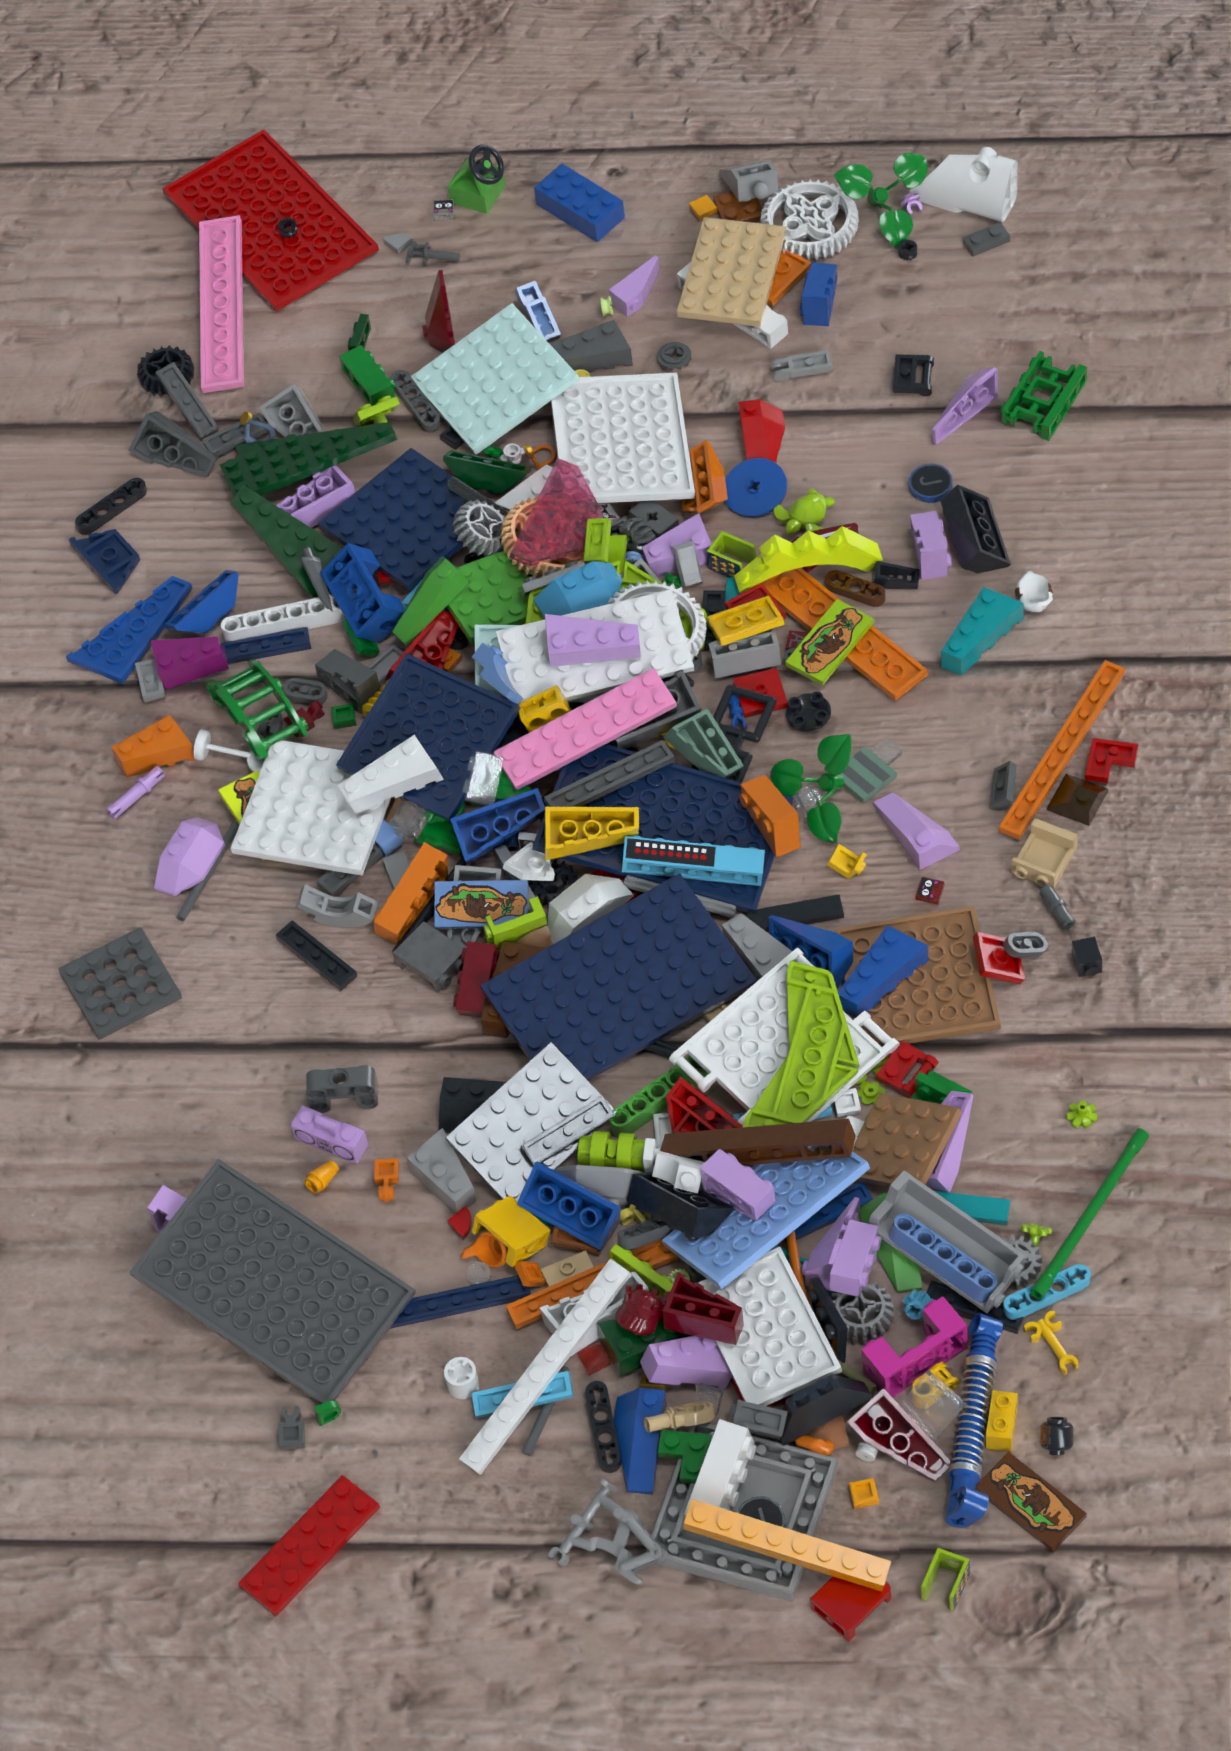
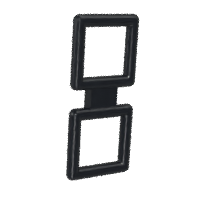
M727 685L713 718L739 759L742 760L741 762L744 767L734 777V781L742 783L753 756L749 752L740 750L744 740L755 743L761 740L777 700L770 695ZM732 695L766 704L754 733L720 724ZM692 764V769L699 770L694 764Z

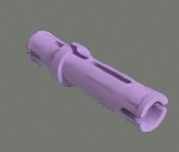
M155 766L143 778L139 777L136 780V784L105 809L106 812H110L108 813L109 816L116 820L120 814L141 796L151 792V788L165 777L161 768Z

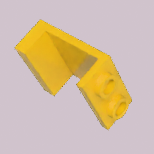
M511 1195L503 1200L496 1201L485 1210H480L473 1219L472 1233L474 1235L487 1229L508 1247L505 1262L511 1267L547 1246L550 1229L528 1210L517 1205V1201Z

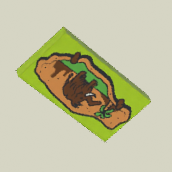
M836 599L785 661L786 667L823 686L874 624V618Z

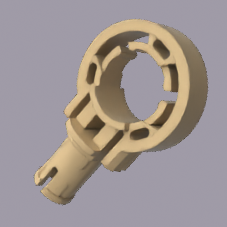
M691 1402L674 1408L666 1407L663 1414L645 1417L644 1427L647 1433H652L666 1428L676 1431L678 1427H689L707 1423L715 1418L714 1406L711 1402Z

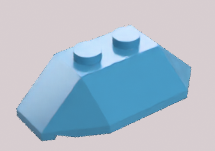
M593 561L554 579L533 599V602L544 619L545 614L562 616L609 604L610 597L614 598L615 593L619 592L622 579L612 563Z

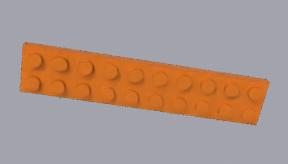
M802 568L781 573L761 582L778 605L808 631L813 629L836 599L840 600ZM873 625L844 659L894 701H897L928 676V670Z

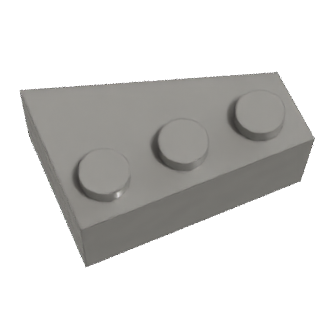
M774 628L721 646L718 640L709 643L711 664L715 678L781 665L779 643Z
M442 1128L408 1156L407 1161L410 1173L456 1214L465 1206L469 1208L475 1203L476 1197L473 1185L453 1147L445 1140L447 1135Z

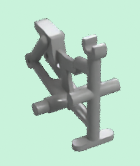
M601 1478L599 1481L602 1484L600 1490L582 1516L577 1514L571 1516V1523L575 1526L559 1548H552L548 1556L555 1559L561 1553L562 1558L558 1564L564 1567L569 1562L570 1556L568 1552L573 1545L588 1551H594L596 1548L602 1549L618 1557L615 1564L616 1571L640 1586L644 1582L635 1572L658 1562H666L669 1558V1553L662 1549L643 1527V1521L637 1516L635 1511L631 1509L625 1510L607 1497L611 1490L617 1492L619 1488ZM601 1505L613 1513L617 1520L620 1521L613 1542L599 1537H593L591 1540L580 1537L584 1530L587 1532L594 1530V1524L590 1521ZM631 1531L648 1550V1552L632 1558V1553L625 1549Z

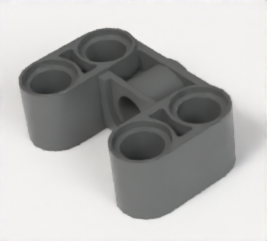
M361 1065L349 1068L315 1069L307 1072L306 1097L309 1108L325 1113L331 1109V1099L354 1097L360 1108L372 1109L377 1107L378 1080L375 1069L368 1065Z

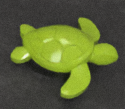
M811 488L808 490V495L797 499L790 506L789 511L785 510L781 505H777L774 508V514L779 522L787 523V534H794L800 528H805L806 532L808 530L825 529L817 526L816 523L823 520L826 508L832 507L835 504V499L831 497L824 498L821 493Z

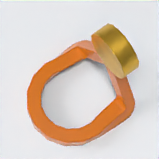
M529 444L523 446L525 455L532 459L538 470L545 465H552L556 460V451L550 445L543 444L534 449ZM542 449L551 451L550 459L538 464L534 456L535 453Z

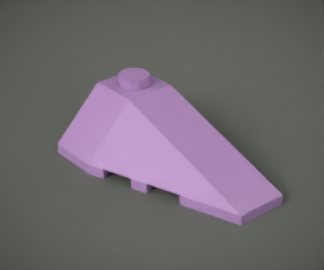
M891 793L873 802L877 811L919 870L960 850V847L946 829L895 793Z
M951 1091L941 1103L943 1105L959 1107L962 1115L926 1183V1186L932 1190L950 1193L960 1167L973 1101L972 1093Z
M853 1198L812 1250L809 1261H804L802 1275H805L806 1286H809V1279L819 1277L825 1289L831 1291L830 1272L849 1220L857 1221L860 1213L859 1198Z

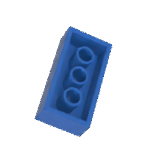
M562 163L534 187L536 205L596 242L601 240L625 218L623 200Z

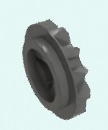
M680 342L667 343L657 353L658 363L662 364L664 369L670 368L672 371L674 368H678L681 370L682 366H688L689 360H691V350L687 345ZM676 352L678 357H676L675 360H672L671 358H673Z

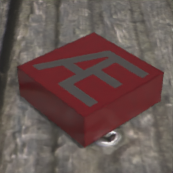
M789 630L786 651L790 648H797L809 632Z

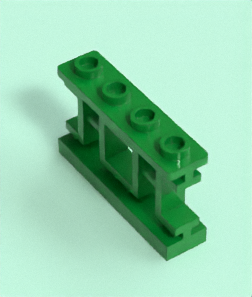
M1039 351L1037 356L1031 359L1027 372L1022 373L1018 386L1012 389L1007 403H1003L1000 409L1002 424L1007 425L1010 422V425L1014 426L1018 418L1033 423V433L1038 434L1040 432L1041 439L1050 441L1087 382V367L1079 364L1076 369L1075 365L1071 364L1069 369L1064 371L1053 367L1052 357L1048 356L1045 358L1044 352ZM1040 371H1041V375L1047 376V377H1049V378H1048V379L1042 378V377L1038 376V374H1039ZM1057 380L1066 383L1064 389L1062 384L1056 383ZM1037 388L1053 393L1048 402L1033 397ZM1021 401H1022V405H1025V406L1030 407V408H1029V409L1022 408V407L1019 406V404H1020ZM1037 411L1047 413L1048 415L1044 419V415L1037 413Z

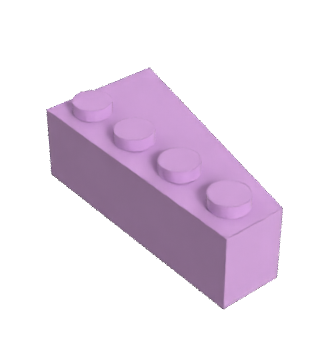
M336 465L324 470L322 473L318 472L313 475V480L306 486L302 484L297 488V493L294 496H288L277 507L310 528L317 525L318 522L355 493L353 483Z
M545 614L550 667L641 658L638 625Z

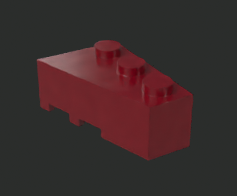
M467 941V947L463 948L461 961L464 962L463 970L459 971L457 983L460 987L459 992L455 993L453 1006L456 1007L459 1015L482 1017L487 998L481 991L480 985L493 978L500 954L496 945Z
M678 1272L663 1309L665 1329L737 1345L744 1326L742 1307L717 1293L714 1295L704 1289L703 1285L699 1283L694 1284L685 1279V1275Z

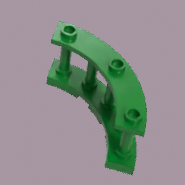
M250 659L247 661L250 668L223 682L210 680L204 683L214 704H218L222 708L227 706L229 709L226 712L236 725H242L245 730L242 733L256 759L261 760L269 756L267 750L276 742L298 732L300 737L308 735L306 731L308 725L303 717H298L293 706L282 691L283 686L279 679H274L259 660ZM259 681L265 685V687L241 700H234L233 698L234 694ZM271 693L279 701L278 704L253 717H246L243 712L245 707ZM285 710L293 724L266 739H260L254 730L256 725Z

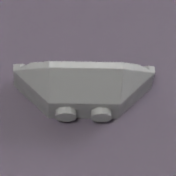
M586 1165L556 1167L555 1170L615 1203L621 1209L629 1208L632 1205L627 1202L632 1175L642 1173L626 1168Z

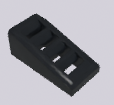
M876 561L872 573V582L883 586L885 589H917L920 569ZM907 576H911V581L907 580Z

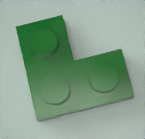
M661 1430L658 1456L682 1459L680 1482L695 1484L710 1446L712 1434Z

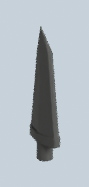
M305 548L302 551L304 557L300 559L321 602L333 612L326 582L320 574L323 570L321 560L313 556L311 548Z

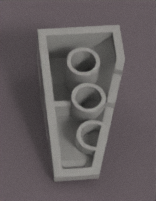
M455 865L453 881L501 880L502 870ZM482 928L448 929L447 937L461 947L466 948L467 941H477Z

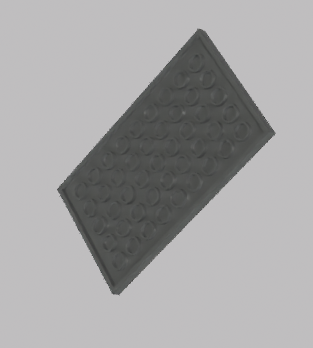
M220 1159L215 1162L130 1271V1275L319 1404L336 1400L416 1294L414 1288Z

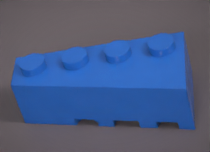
M536 788L451 818V823L466 865H470L543 817L545 807L539 790Z
M887 925L838 991L843 1011L854 1018L864 1011L868 1012L880 1002L881 997L887 992L891 993L897 988L896 985L905 977L909 978L917 967L923 966L929 961L928 945Z

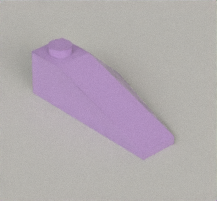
M997 368L980 369L966 378L933 427V444L937 445L998 398Z

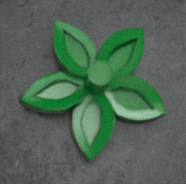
M492 444L483 451L484 454H488L487 458L490 459L491 457L499 458L504 453L503 449L494 447Z
M667 572L665 574L666 580L661 582L665 581L666 586H671L674 583L675 589L681 588L679 575L673 577Z

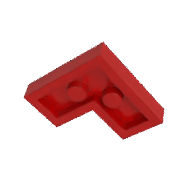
M1093 738L1085 780L1108 783L1112 765L1135 768L1138 744Z

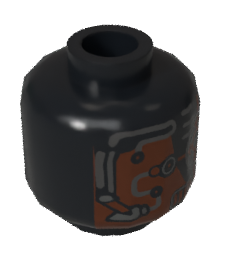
M1048 1417L1047 1421L1041 1424L1040 1445L1042 1448L1049 1450L1050 1455H1064L1065 1450L1073 1447L1074 1427L1070 1422H1067V1418Z

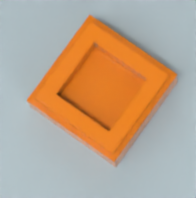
M519 1261L515 1265L523 1286L541 1288L546 1283L538 1263Z

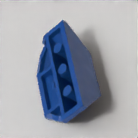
M225 570L219 577L214 579L164 624L165 628L196 633L211 631L214 628V624L219 619L225 618L235 606L239 577L237 571Z

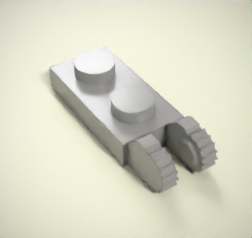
M829 350L788 356L787 358L774 360L771 363V369L775 371L773 379L777 382L786 381L789 378L833 371Z

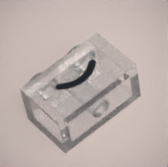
M479 751L476 752L474 757H470L467 770L471 771L470 778L465 779L462 792L466 793L465 800L483 805L494 803L504 757Z

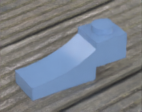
M536 281L517 287L515 295L530 323L547 342L559 338L561 333L545 297H542Z
M482 643L472 656L473 659L484 667L479 675L506 698L519 705L523 697L514 689L508 678L505 667L508 662L501 657L503 652L494 645L488 647Z

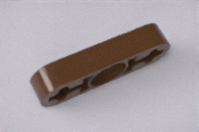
M838 570L830 571L825 576V586L832 593L872 607H879L886 600L885 589L879 584ZM858 585L861 587V590L853 592L849 588Z

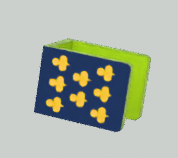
M721 531L707 550L709 569L729 578H735L734 575L742 570V563L723 555L724 552L748 563L756 558L754 544L724 531Z
M937 1548L921 1585L922 1600H927L940 1567L957 1572L959 1575L949 1597L950 1610L955 1611L970 1575V1559ZM949 1560L955 1561L959 1565L951 1563Z

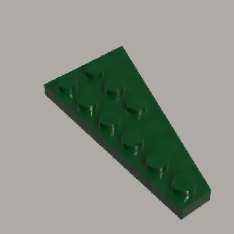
M242 485L230 505L246 524H249L254 529L257 537L264 541L270 548L269 551L289 575L293 576L301 585L300 588L305 593H308L312 599L319 597L300 559L304 557L302 551L305 548H311L313 556L320 558L322 569H324L343 548L245 485Z

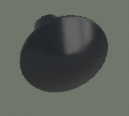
M821 692L802 694L792 697L788 701L786 710L787 721L793 728L799 731H815L823 727L830 719L831 706Z

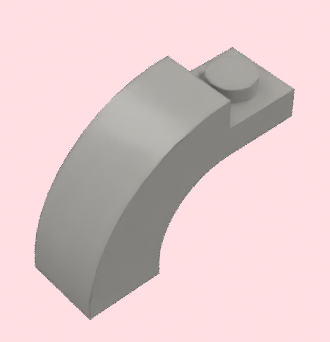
M305 884L300 890L296 907L312 914V920L318 923L340 928H355L367 925L373 921L378 901L359 892L351 897H334Z

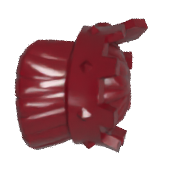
M636 1284L633 1290L631 1285H627L622 1305L615 1314L616 1322L624 1329L637 1335L646 1336L655 1332L658 1320L663 1317V1309L670 1291L665 1292L662 1298L658 1297L659 1290L655 1288L649 1292L643 1290L642 1284Z

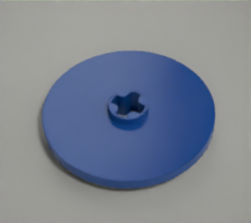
M754 458L746 460L734 467L727 475L725 482L728 499L725 502L735 514L742 517L756 518L767 515L774 511V508L780 505L785 498L788 487L786 475L777 463L769 459ZM756 485L758 489L754 490L752 487Z

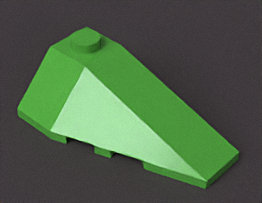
M442 556L426 572L392 632L407 646L470 582L454 565Z
M882 1193L860 1208V1219L862 1222L868 1224L871 1214L885 1200L887 1193ZM881 1239L877 1257L884 1266V1270L897 1293L911 1292L913 1289L916 1291L922 1290L919 1265Z

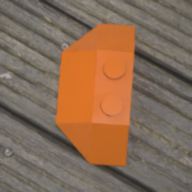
M706 439L689 450L695 498L681 499L682 511L684 513H701L722 504L728 499L724 468L711 444Z

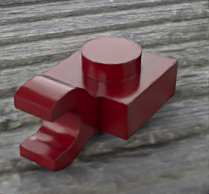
M319 701L313 702L307 711L302 707L296 710L298 717H303L308 725L306 731L314 728V721L325 715L322 710L323 706ZM288 716L284 718L287 727L293 724ZM298 732L294 733L296 738L299 737Z

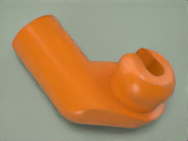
M803 1435L796 1439L797 1446L822 1455L829 1456L835 1449L834 1443L829 1439L821 1440L808 1435Z

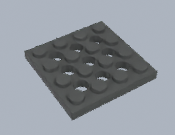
M142 927L58 968L98 1040L182 999L181 992ZM129 953L137 954L133 959L125 958ZM107 964H116L111 970L104 969ZM144 969L147 971L142 976L135 975L138 970ZM87 974H95L93 979L84 980ZM118 980L126 981L123 986L118 987L114 985ZM150 986L157 987L154 992H145L146 988ZM96 991H105L104 995L100 997L93 996ZM130 996L136 998L132 1003L124 1002ZM108 1007L115 1008V1010L110 1014L103 1013V1011Z

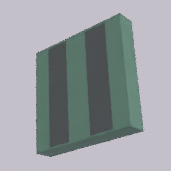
M864 746L850 758L846 770L841 775L844 778L843 787L864 804L897 777V772Z

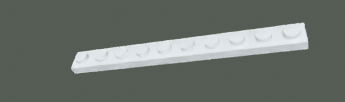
M612 1259L607 1262L459 1459L479 1475L483 1473L630 1278L631 1273Z

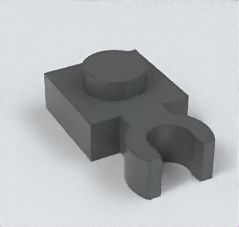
M295 1406V1413L293 1415H287L286 1407H282L281 1414L285 1423H278L280 1450L305 1448V1425L303 1421H299L301 1419L299 1406Z

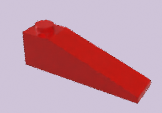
M761 399L738 402L746 460L764 458L777 463L778 452L781 448V441L785 432L783 411Z
M443 609L391 666L385 680L387 681L391 678L406 653L443 669L458 628V624L453 616Z

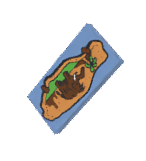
M528 880L435 881V929L483 928L486 925L485 917L489 915L493 924L499 925L528 914Z

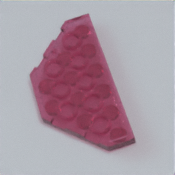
M557 458L511 551V559L528 566H533L542 560L550 559L551 561L566 557L568 553L576 551L578 553L585 552L587 519L603 518V512L577 465Z

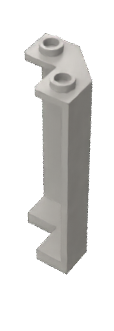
M903 1171L890 1185L885 1200L871 1214L868 1224L878 1226V1236L985 1313H988L993 1306L996 1308L1000 1306L1005 1298L1004 1292L1014 1278L1017 1279L1024 1269L1022 1263L1026 1255L906 1171ZM902 1213L911 1215L992 1272L997 1278V1284L987 1302L981 1303L973 1300L890 1240L889 1233L895 1217Z

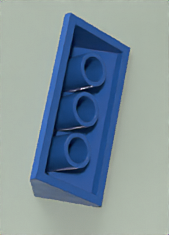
M538 1161L535 1162L517 1202V1205L599 1250L603 1249L620 1224V1206Z

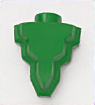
M426 815L421 819L414 842L421 846L425 842L436 849L443 848L451 854H463L451 822L443 821L429 824Z

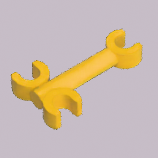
M1049 1311L1044 1319L1026 1323L1024 1325V1332L1036 1331L1035 1334L1030 1336L1032 1343L1038 1342L1041 1336H1044L1060 1360V1372L1066 1375L1067 1368L1065 1365L1070 1363L1075 1369H1078V1360L1075 1356L1066 1353L1053 1332H1057L1062 1328V1322L1051 1323L1050 1320L1056 1317L1055 1311Z

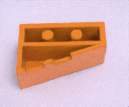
M171 715L162 718L112 746L116 763L126 777L150 772L155 766L159 767L166 764L173 766L178 761L189 759V761L195 760L191 742Z
M764 774L740 784V802L748 810L776 858L801 848L798 813Z

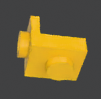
M838 844L826 865L850 880L855 874L859 875L866 865L863 861L867 854L862 852L857 856Z

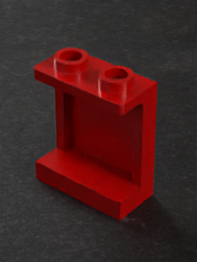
M833 1576L810 1598L811 1609L849 1642L856 1635L855 1628L883 1601L888 1603L891 1600V1587L885 1581L883 1590L878 1591Z

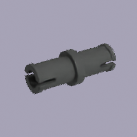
M1049 884L1041 888L1040 896L1048 905L1050 914L1055 915L1063 930L1073 927L1076 920L1071 916L1066 908V902L1059 898L1053 886Z

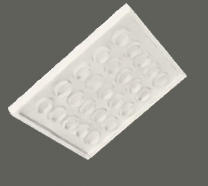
M281 740L269 748V756L264 761L232 843L231 851L233 854L362 876L391 798L384 800L382 804L355 813L337 786L352 776L336 766L344 752L343 750Z

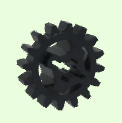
M554 859L551 864L555 873L553 881L528 880L531 891L535 897L538 896L541 905L546 904V902L550 903L578 880L577 872L573 871L572 865L566 867L565 861L557 864V860Z

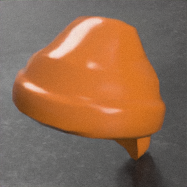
M484 1231L475 1242L463 1249L460 1257L466 1259L475 1255L487 1267L498 1268L506 1263L508 1247L491 1232Z

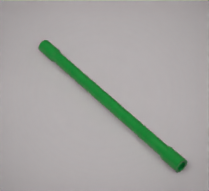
M1141 1128L1136 1129L1126 1144L1125 1150L1046 1270L1039 1276L1031 1288L1030 1293L1036 1299L1042 1300L1052 1286L1055 1277L1131 1161L1140 1152L1149 1138V1134Z

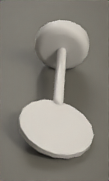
M201 729L196 737L194 745L195 760H204L209 750L247 757L249 769L252 772L257 770L261 772L266 757L257 760L252 750L245 752L212 745L211 735L207 730Z

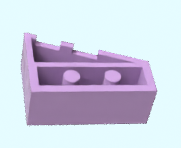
M696 514L642 547L644 562L658 578L665 576L667 572L670 574L678 572L672 546L689 541H694L699 565L708 564L707 550L712 544L700 514Z

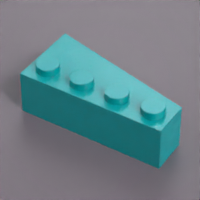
M983 587L942 648L941 666L960 675L965 673L981 658V654L995 646V642L1001 636H1006L1011 631V627L1016 623L1019 624L1024 619V603Z

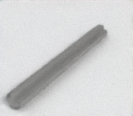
M627 875L624 880V886L643 893L659 885L658 883ZM696 895L707 911L731 918L734 917L736 912L735 905Z

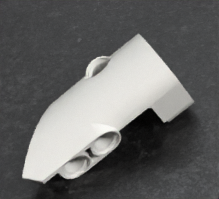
M990 147L981 148L978 155L949 154L924 179L922 184L911 188L909 192L914 193V195H920L918 201L955 213L967 211L1004 222L1017 197L1018 161L1000 155L997 156V153Z

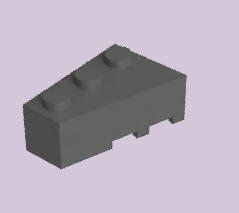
M336 649L315 664L318 679L349 704L353 703L354 708L361 714H363L362 706L368 703V700L381 687L376 671Z

